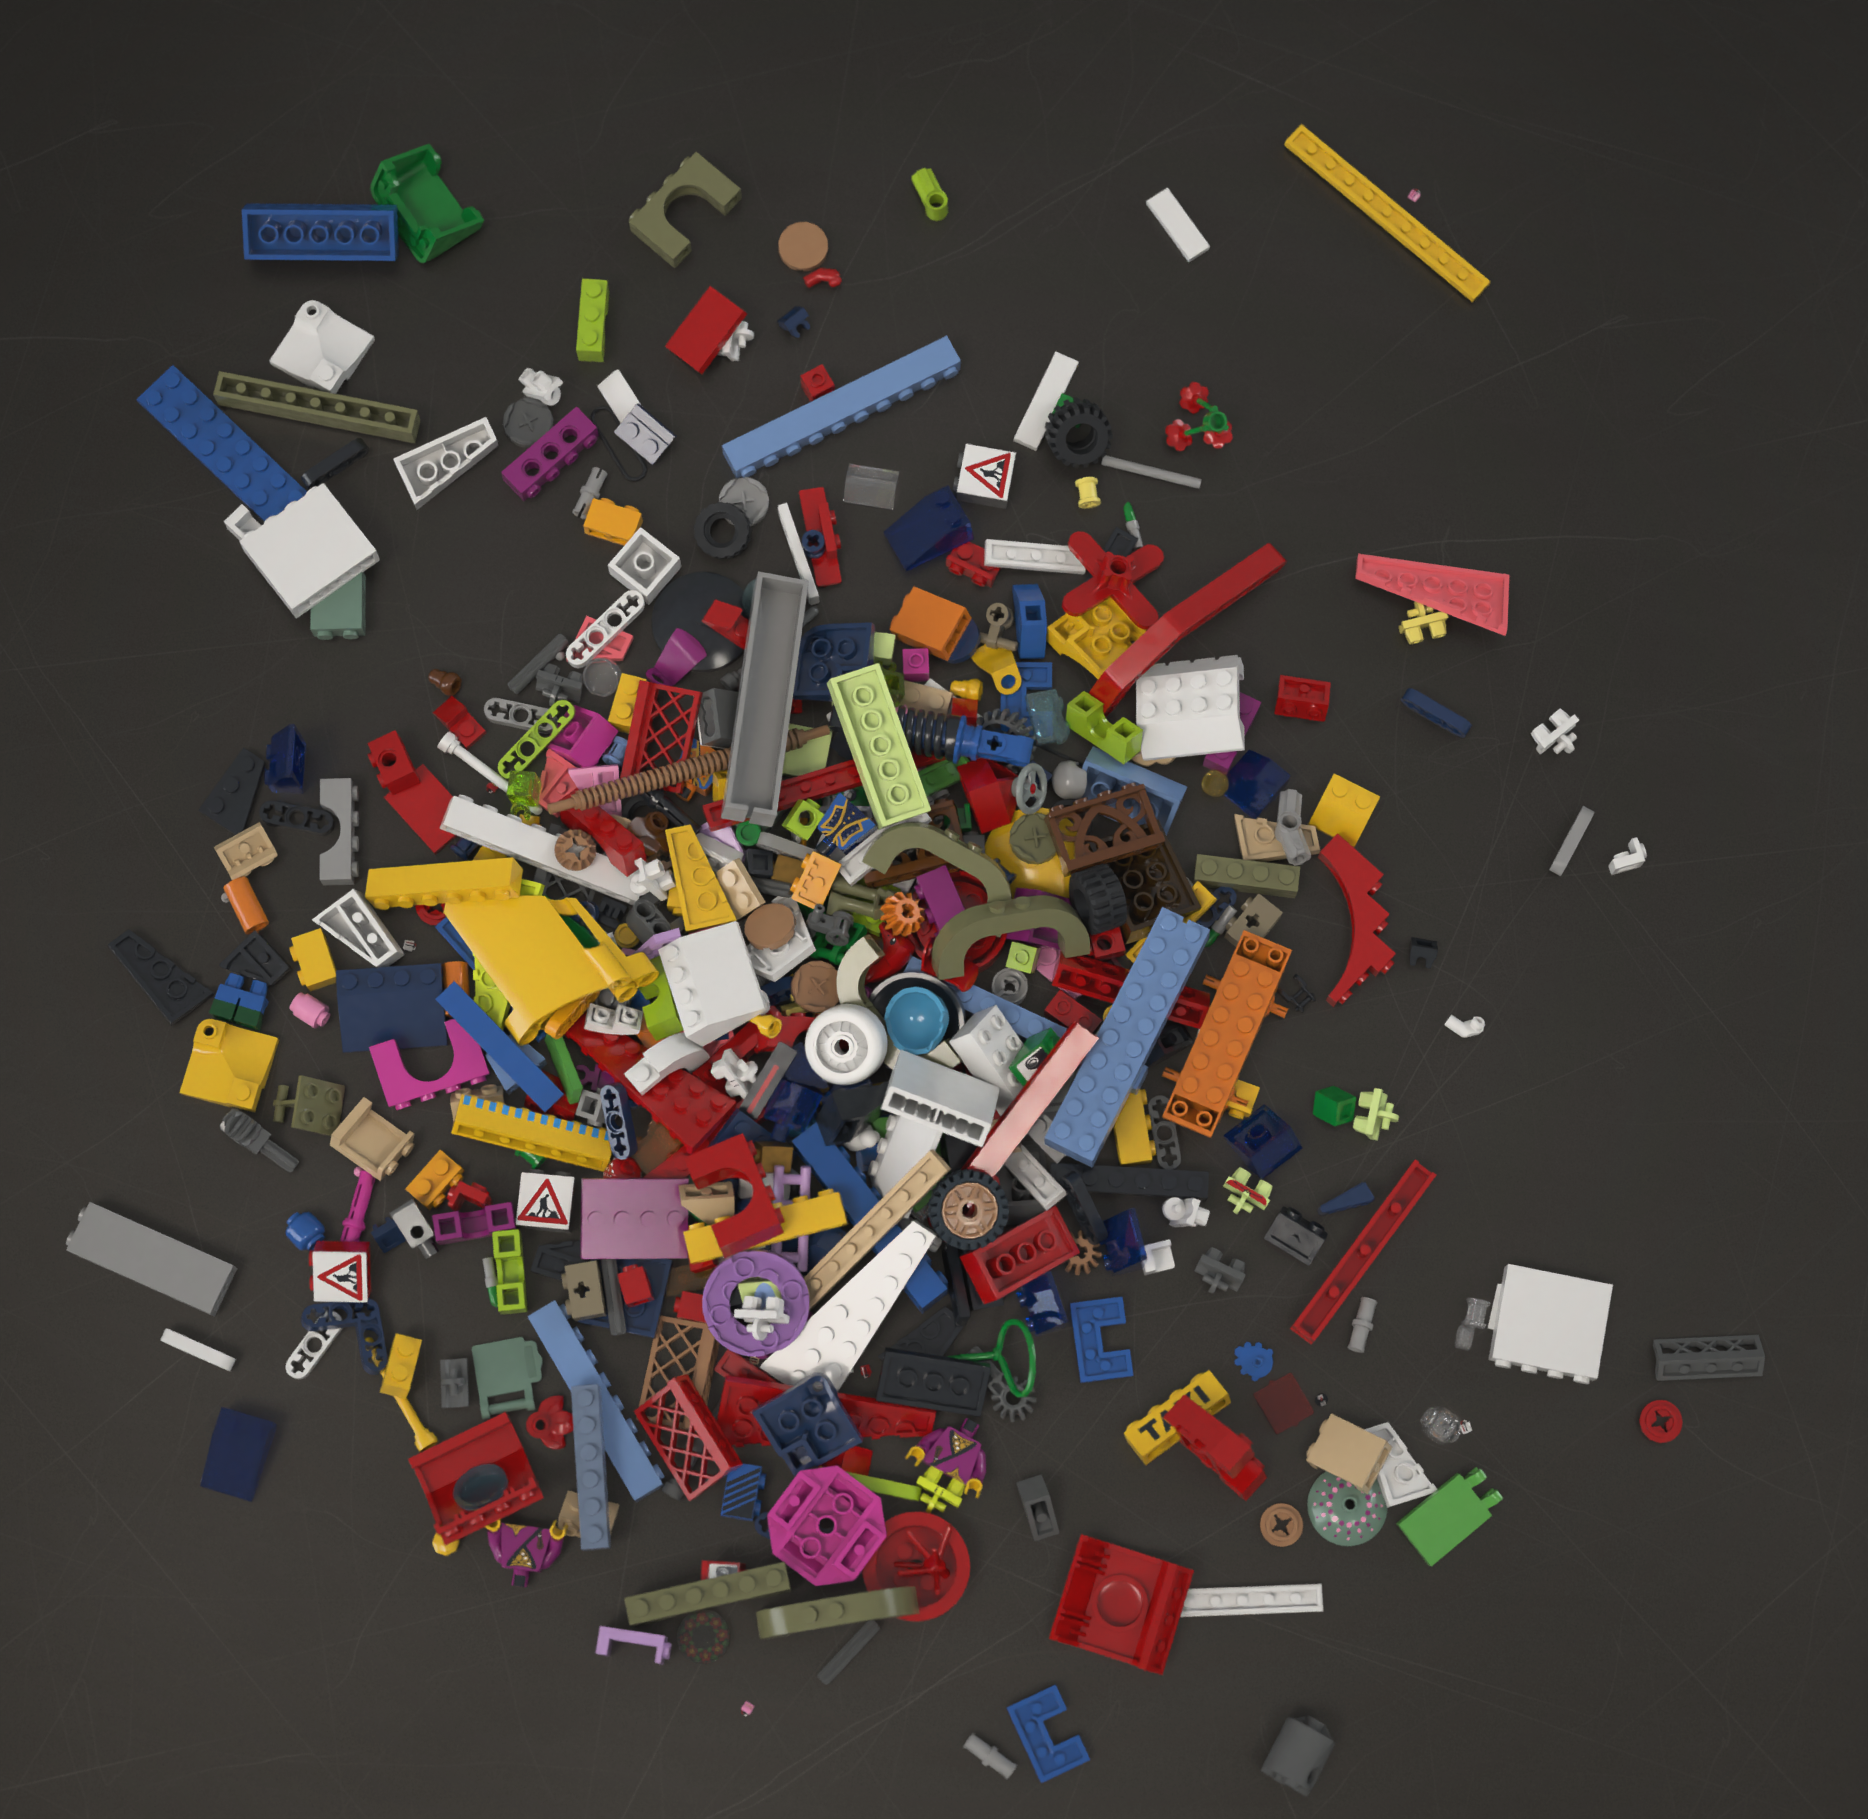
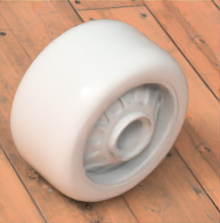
M840 1004L825 1010L811 1023L805 1038V1052L812 1069L824 1080L837 1085L856 1084L873 1075L882 1065L888 1046L887 1034L879 1018L867 1008L856 1004ZM840 1039H844L849 1043L850 1048L848 1052H844L840 1048Z

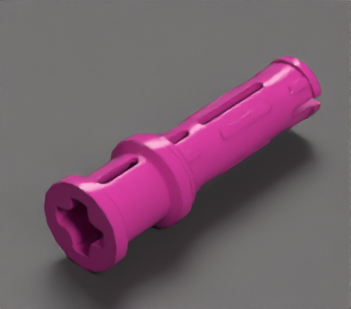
M360 1171L348 1218H345L342 1223L344 1229L340 1241L359 1242L361 1232L365 1231V1213L376 1179L367 1171Z

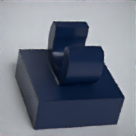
M795 306L777 320V323L783 330L790 331V334L797 338L800 337V334L797 332L799 324L806 330L810 329V324L804 320L809 315L803 307Z
M389 1217L385 1218L387 1223L379 1228L374 1224L373 1231L371 1232L383 1253L406 1241L395 1221Z

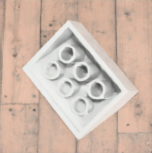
M734 921L679 937L658 950L685 1036L702 1047L767 1010L738 922Z
M896 1114L889 1115L886 1122V1135L884 1138H880L877 1146V1158L875 1161H871L868 1169V1176L871 1178L872 1186L875 1187L882 1197L930 1150H936L942 1135L941 1131ZM911 1210L904 1216V1218H909Z

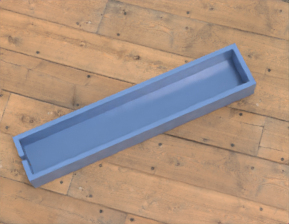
M1162 907L1097 1034L1099 1039L1084 1059L1045 1136V1145L1093 1167L1209 939L1210 929L1191 920H1188L1187 924L1183 923V916Z

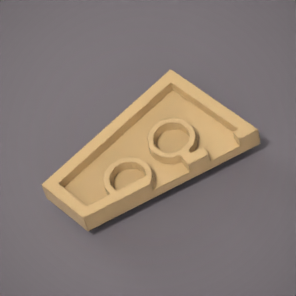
M1234 814L1242 860L1267 862L1287 859L1282 844L1275 838L1274 832L1277 822H1270L1264 818H1244V815ZM1301 824L1300 827L1311 855L1319 854L1320 846L1316 827Z

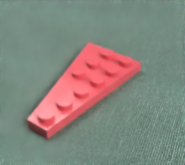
M1358 554L1355 579L1506 636L1509 601L1508 574Z

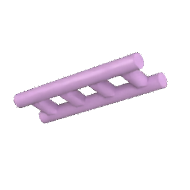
M774 1165L773 1193L776 1200L773 1201V1204L782 1202V1206L793 1204L792 1200H783L784 1184L800 1185V1197L807 1195L808 1200L810 1199L811 1166H801L800 1174H784V1165ZM809 1235L798 1237V1252H782V1242L771 1244L772 1252L780 1254L792 1263H797V1269L800 1272L808 1271Z

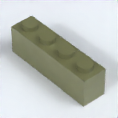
M1197 854L1192 883L1195 884L1199 881L1205 888L1218 889L1219 887H1228L1238 892L1295 898L1298 892L1300 867Z

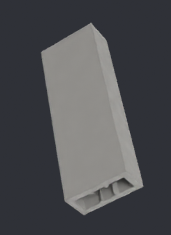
M89 1202L87 1207L84 1206L78 1216V1221H80L76 1231H71L66 1241V1245H68L66 1250L215 1317L237 1271L234 1265L94 1203Z

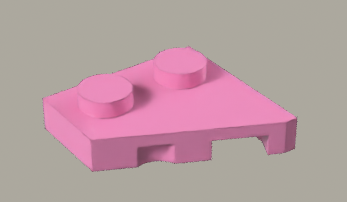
M618 764L568 769L570 777L581 791L584 788L588 789L591 786L595 788V785H601L605 782L608 784L609 781L614 782V780L619 779ZM620 799L615 802L612 800L611 803H605L604 805L599 804L609 815L622 816Z

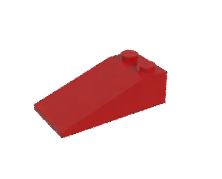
M1053 1206L1047 1211L998 1235L996 1240L992 1243L990 1242L987 1246L965 1253L960 1256V1259L983 1304L1002 1298L1079 1254L1080 1251L1057 1206Z

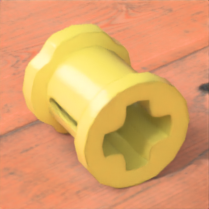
M1084 477L1075 481V485L1079 489L1080 501L1078 506L1080 508H1093L1101 504V499L1098 498L1096 490L1097 478Z

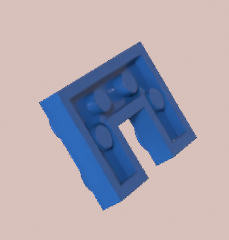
M1016 662L1021 676V686L1013 694L1005 695L1001 693L1000 710L1002 712L1008 708L1011 714L1019 712V720L1024 717L1027 718L1024 725L1026 727H1033V730L1029 732L1030 736L1034 735L1036 739H1052V712H1026V690H1052V662ZM1006 675L1001 680V685L1004 688H1011L1015 684V677L1013 675ZM1000 724L1002 731L1006 732L1010 729L1008 726Z
M1123 1297L1070 1303L1080 1383L1133 1377L1130 1349L1103 1352L1100 1327L1126 1324Z
M1056 1685L1007 1707V1711L1040 1783L1090 1760L1079 1735L1054 1746L1043 1723L1044 1720L1067 1710Z

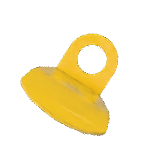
M986 644L976 649L971 659L978 667L992 675L997 690L1005 695L1015 693L1021 686V676L1012 651L999 647L998 649L986 647ZM1006 675H1013L1015 677V684L1011 688H1004L1001 685V680Z

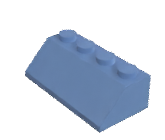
M1093 746L1082 767L1087 773V786L1082 798L1087 797L1088 800L1098 798L1097 795L1107 790H1112V793L1121 791V787L1129 783L1135 782L1136 785L1144 784L1156 820L1159 819L1167 836L1187 786L1129 761L1122 764L1103 750ZM1127 799L1123 802V806L1127 809L1133 806V811L1129 817L1133 819L1139 814L1140 805L1136 800ZM1116 803L1110 804L1108 806L1115 808ZM1143 817L1140 821L1137 822V824H1145L1146 820Z

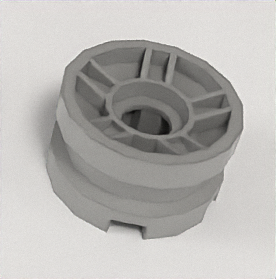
M1004 968L993 978L992 994L1015 1005H1019L1027 995V978L1019 970ZM1008 983L1013 984L1015 987L1014 991H1005V985Z

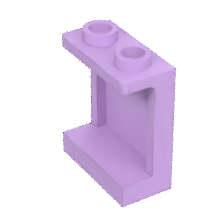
M600 1626L596 1654L610 1656L613 1640L657 1647L655 1663L663 1665L664 1659L669 1660L672 1643L667 1642L668 1637Z

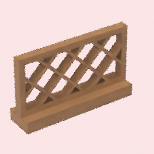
M666 1316L660 1317L656 1339H653L639 1407L656 1394L651 1387L654 1377L661 1373L667 1383L670 1381L664 1370L674 1363H677L683 1375L687 1374L689 1376L694 1373L691 1381L707 1405L720 1345L711 1334L707 1324ZM664 1322L674 1324L679 1331L678 1334L669 1340H666L662 1334ZM679 1325L687 1327L682 1330ZM693 1328L703 1329L701 1340L691 1345L685 1334ZM682 1336L689 1348L676 1356L670 1344ZM667 1347L673 1359L661 1367L656 1360L657 1354ZM692 1352L696 1358V1364L686 1372L679 1360ZM676 1402L671 1404L669 1407L675 1408ZM664 1411L663 1416L665 1415L668 1420L663 1419L662 1424L672 1427L673 1419L668 1411ZM657 1415L654 1417L647 1416L650 1422L656 1423ZM684 1416L683 1423L679 1422V1428L689 1430L690 1420L687 1416Z

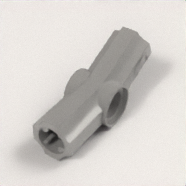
M1287 789L1279 794L1277 825L1274 834L1275 838L1282 844L1289 864L1297 866L1310 860L1311 853L1300 827L1302 823L1300 817L1302 794H1299L1297 790Z

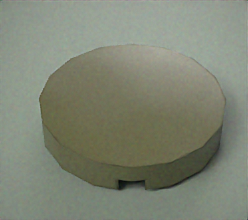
M1042 813L1026 814L1014 822L1010 830L1009 844L1012 852L1019 860L1028 864H1042L1050 861L1057 854L1047 824L1044 821L1046 815Z

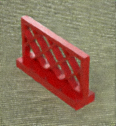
M643 680L639 681L620 781L623 777L627 778V776H634L637 773L640 775L643 769L649 765L652 769L657 768L654 761L663 755L672 765L675 762L668 751L678 744L683 750L682 758L676 762L678 763L682 760L685 762L686 759L690 758L703 692ZM659 689L667 691L672 699L662 707L657 701ZM686 695L694 696L692 707L684 711L678 701ZM675 704L681 715L670 722L664 711ZM660 714L666 726L656 732L652 727V721ZM684 719L688 729L684 735L679 737L673 726ZM670 729L676 740L665 747L659 736ZM656 740L661 751L651 758L647 752V746L650 742ZM685 781L677 783L676 787H665L663 785V789L682 794Z
M686 1374L671 1379L666 1387L638 1407L634 1413L689 1501H692L728 1473L738 1469L743 1463L691 1379ZM672 1391L676 1398L675 1408L665 1406L666 1394ZM650 1407L658 1409L656 1423L650 1422L644 1413ZM664 1411L674 1413L672 1427L662 1424ZM680 1414L687 1416L690 1420L689 1431L679 1429ZM661 1429L672 1431L670 1445L664 1444L660 1439ZM678 1433L688 1435L687 1449L676 1447ZM694 1437L701 1438L703 1441V1453L693 1451ZM675 1452L686 1454L684 1468L676 1465L674 1461ZM692 1456L702 1458L700 1472L690 1470ZM708 1460L715 1461L721 1471L716 1475L707 1474ZM689 1474L700 1477L699 1486L695 1491L688 1484Z

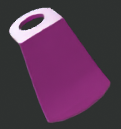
M677 628L668 640L655 666L646 671V677L652 683L674 686L707 656L705 649L691 634ZM652 675L659 677L663 683L656 681Z

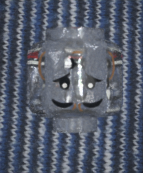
M1442 1405L1428 1408L1421 1417L1420 1423L1422 1424L1423 1434L1438 1445H1446L1449 1442L1453 1443L1460 1436L1459 1417Z

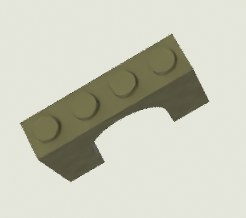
M697 152L691 157H686L682 161L680 169L675 174H670L665 179L664 186L658 192L654 191L651 193L641 210L636 209L629 219L631 232L674 268L692 250L691 242L671 226L665 217L666 210L671 202L680 196L697 195L707 200L726 216L742 199L741 189Z

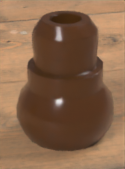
M433 669L428 675L429 682L439 688L444 695H455L461 687V678L455 672Z

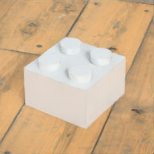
M640 527L608 564L610 575L629 590L640 592L644 601L649 605L679 571L681 561L676 554Z

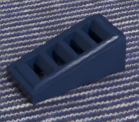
M1362 1182L1321 1205L1317 1212L1320 1216L1368 1205L1375 1198L1367 1184Z

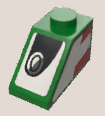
M1051 1027L1028 1037L1009 1066L1010 1071L1022 1086L1027 1083L1060 1039Z

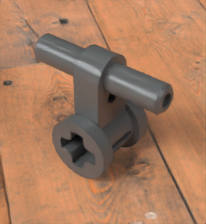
M816 904L806 921L811 938L815 937L816 932L826 934V940L833 945H847L850 938L848 934L849 928L854 923L853 916L843 911H836L832 916L823 914L825 907L822 904Z

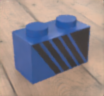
M743 1464L738 1469L728 1473L721 1510L722 1517L753 1522L754 1516L760 1515L762 1500H757L759 1489L764 1490L766 1474L762 1473L761 1466Z

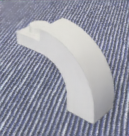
M685 1032L677 1033L658 1042L644 1052V1058L624 1073V1075L643 1096L663 1078L678 1069L686 1068L691 1074L706 1062L710 1055L702 1046L686 1038Z

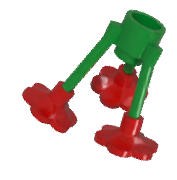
M1191 382L1189 387L1181 389L1180 395L1182 398L1180 406L1183 409H1188L1193 414L1197 413L1200 408H1206L1209 412L1203 418V425L1191 429L1188 424H1184L1180 419L1174 420L1172 424L1167 425L1165 429L1168 435L1166 442L1177 451H1183L1186 446H1190L1192 444L1191 435L1199 432H1204V442L1212 444L1216 449L1222 448L1225 443L1231 442L1233 438L1230 432L1232 429L1231 423L1227 421L1224 413L1218 411L1217 406H1212L1208 403L1206 397L1209 391L1198 382Z

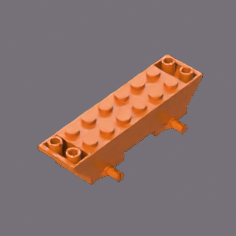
M1244 930L1223 978L1219 980L1206 974L1203 985L1217 991L1183 1070L1180 1073L1166 1066L1162 1077L1175 1081L1176 1086L1162 1118L1211 1138L1224 1111L1228 1108V1101L1247 1106L1248 1101L1234 1096L1235 1085L1264 1019L1270 1012L1283 1018L1287 1014L1289 1008L1278 1005L1274 1001L1275 993L1292 952L1291 949Z

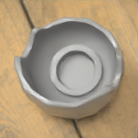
M1071 760L1062 761L1054 769L1052 786L1060 798L1078 800L1084 795L1087 786V773L1084 769L1077 766L1079 762Z

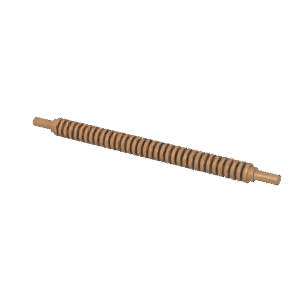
M828 725L806 731L803 729L798 730L797 728L792 729V731L788 730L785 752L802 748L804 744H807L808 740L829 735ZM731 747L729 749L724 748L723 751L717 750L710 754H704V757L700 755L691 758V760L686 759L685 762L682 760L678 763H672V765L668 764L666 767L654 768L653 771L647 770L646 772H641L640 775L637 773L634 776L623 777L621 781L616 779L614 782L609 781L608 784L605 782L601 785H595V788L591 786L588 789H582V791L577 790L575 794L571 795V798L547 804L549 814H554L571 808L583 811L586 810V807L590 809L593 806H599V804L611 803L612 800L615 802L618 799L629 798L631 794L636 796L638 793H644V791L656 790L657 787L659 789L663 788V785L667 787L670 784H676V782L681 783L682 781L694 779L695 776L698 778L702 775H708V773L712 774L714 771L726 770L728 768Z

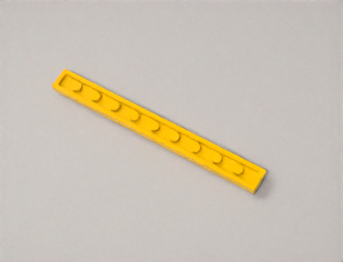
M1302 124L1285 141L1284 146L1470 301L1474 302L1489 286L1490 281Z

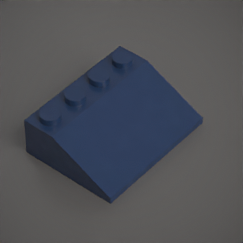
M441 963L336 970L337 1001L343 1053L370 1051L369 1047L392 1039H396L399 1049L448 1046L447 1029L444 1023L447 1021L445 1009L435 1000L444 991Z

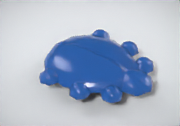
M1246 1342L1244 1347L1239 1346L1235 1349V1355L1238 1357L1235 1360V1364L1242 1366L1241 1374L1245 1375L1248 1373V1375L1252 1376L1253 1381H1257L1272 1370L1273 1350L1262 1348L1260 1342L1256 1343L1255 1346H1251L1250 1342Z

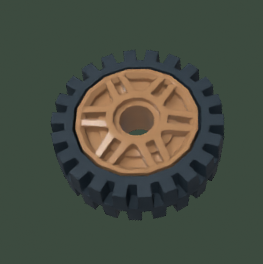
M958 1170L946 1175L944 1179L937 1183L936 1188L933 1189L928 1203V1215L937 1235L949 1245L959 1249L975 1250L987 1246L990 1242H994L998 1235H1001L1008 1221V1200L1004 1190L991 1176L977 1170ZM966 1203H973L975 1206V1211L971 1216H964L962 1213V1208Z

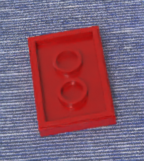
M710 286L665 347L700 374H703L746 317L747 313Z
M422 764L416 769L420 779L419 783L394 795L389 792L384 796V799L436 855L457 837V835L439 829L453 796Z

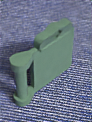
M517 1337L473 1346L472 1355L483 1420L490 1419L491 1415L521 1409H527L528 1411L536 1410L532 1383L541 1381V1368L543 1365V1359L538 1353L536 1342H525L523 1337ZM519 1391L525 1392V1398L491 1405L488 1402V1397Z

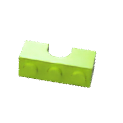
M582 279L576 346L579 361L604 362L606 339L605 315L608 314L609 302L607 280Z
M1083 691L1067 704L1065 725L1122 764L1127 763L1141 751L1143 729L1124 717L1112 725L1104 716V704Z
M660 956L650 959L659 972L657 979L646 987H639L646 1000L658 996L653 1003L642 1007L647 1028L656 1041L684 1031Z
M519 1229L492 1232L494 1259L496 1260L498 1285H496L498 1311L501 1315L528 1312L522 1233Z

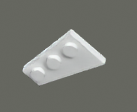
M1388 1422L1364 1429L1386 1440L1392 1446V1450L1377 1476L1387 1508L1432 1494L1437 1490L1435 1485L1431 1484L1419 1463L1416 1464L1408 1453L1407 1447Z

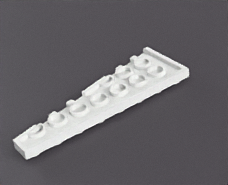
M914 1220L805 1323L801 1333L790 1345L781 1351L774 1352L762 1363L760 1368L782 1383L793 1386L803 1378L820 1372L830 1378L838 1392L936 1238L937 1233ZM815 1382L814 1387L817 1389H821L823 1387V1384L821 1382Z

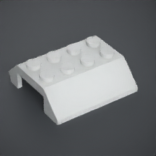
M1238 655L1219 657V660H1215V657L1196 659L1193 663L1190 660L1170 662L1168 666L1165 663L1154 664L1136 681V725L1143 729L1141 752L1144 761L1245 750L1244 725L1240 720L1239 680H1244V665L1242 664L1241 657L1238 658Z

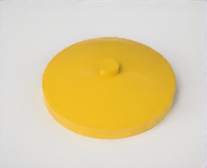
M1040 808L1036 813L1047 815L1049 809ZM1021 810L1015 811L1010 824L991 831L985 844V854L993 860L995 858L1000 859L1002 866L1010 873L1014 872L1017 875L1010 885L1012 899H1014L1016 887L1041 890L1070 898L1069 879L1071 875L1064 877L1057 854L1048 862L1028 864L1019 860L1012 852L1009 844L1010 830L1014 822L1021 816L1026 815ZM1068 818L1062 819L1059 823L1060 831L1067 836H1076L1077 832H1070L1065 827H1071L1073 823ZM1064 842L1070 860L1074 859V842Z

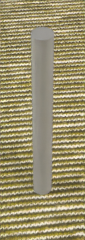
M1105 455L1101 465L1197 489L1200 488L1202 480Z

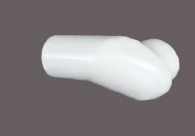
M1451 1014L1444 1025L1459 1036L1467 1038L1479 1035L1484 1029L1485 1021L1481 1017L1476 1016L1472 1020L1462 1022Z

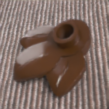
M651 812L644 818L636 817L630 822L627 829L643 842L646 856H653L660 848L670 853L665 832L668 829V819L663 813Z

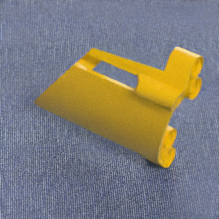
M520 895V897L509 898L508 900L490 899L484 902L465 901L460 904H445L444 914L514 1010L507 1017L504 1025L519 1045L523 1046L534 1040L540 1029L545 1030L548 1020L556 1010L569 1003L609 988L618 1002L623 1003L631 999L637 993L639 987L650 985L659 976L658 970L644 952H638L626 957L576 898L565 897L562 900H551L546 898V896ZM579 914L600 944L593 948H584L560 915L570 916Z

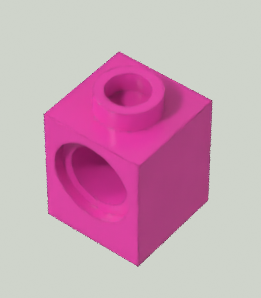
M928 648L903 649V680L910 682L928 681Z

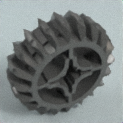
M996 708L992 713L990 711L985 712L984 718H977L976 723L977 725H983V730L1009 735H1021L1036 740V736H1030L1029 734L1033 727H1026L1024 725L1027 718L1018 719L1019 712L1011 714L1008 708L1002 712L1000 708ZM992 724H1003L1010 729L1004 732L1000 728L996 729ZM994 742L991 750L996 751V748L999 747L998 742ZM1033 745L1032 752L1037 748L1035 745ZM995 761L1001 764L1002 766L1006 767L1016 775L1021 772V769L1024 768L1020 766L1011 765L1005 762Z

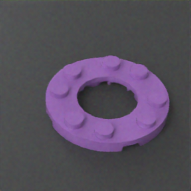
M744 1250L727 1257L712 1271L704 1288L702 1309L708 1329L724 1347L745 1356H765L766 1354L786 1348L801 1333L809 1313V1292L800 1271L785 1257L768 1250ZM751 1277L765 1278L775 1284L784 1300L783 1314L790 1316L789 1324H768L773 1325L774 1331L773 1333H768L764 1340H756L753 1337V1333L747 1331V1326L736 1320L730 1309L729 1300L733 1289L739 1282Z

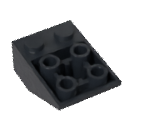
M889 1081L875 1086L861 1085L856 1089L850 1090L841 1088L830 1094L816 1117V1122L826 1146L851 1142L886 1112L881 1107Z

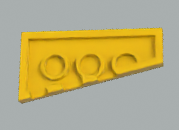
M691 824L666 829L665 832L686 932L724 925L734 921L737 922Z

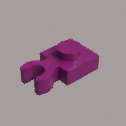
M598 1064L595 1065V1071H590L584 1065H577L576 1067L577 1071L586 1073L585 1078L580 1081L582 1086L588 1083L592 1084L591 1091L596 1092L597 1088H603L608 1084L614 1083L615 1079L607 1071L602 1072L598 1068Z

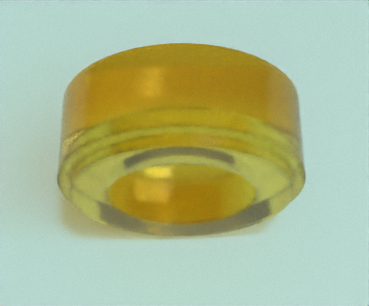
M1211 770L1202 779L1203 791L1212 797L1222 796L1228 789V778L1220 771Z

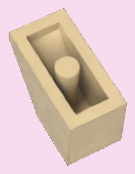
M717 1182L700 1190H697L695 1184L679 1185L681 1205L706 1224H715L714 1219L729 1215L730 1217L734 1216L732 1182Z

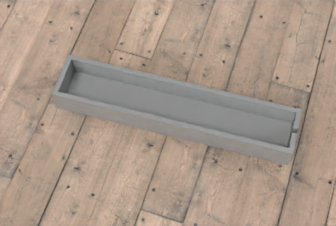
M758 571L753 588L721 812L722 819L744 822L745 818H750L749 823L772 827L777 816L808 580Z

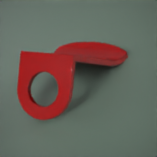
M929 937L923 950L921 971L937 977L932 968L934 938ZM964 959V976L944 980L957 986L961 992L968 991L976 981L979 967L973 962Z

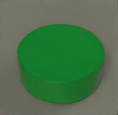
M749 821L742 822L737 826L736 837L745 846H755L763 830L760 825L751 824Z

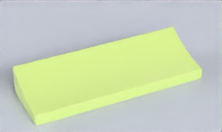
M877 663L830 679L827 682V686L878 830L930 812L931 808L880 664Z

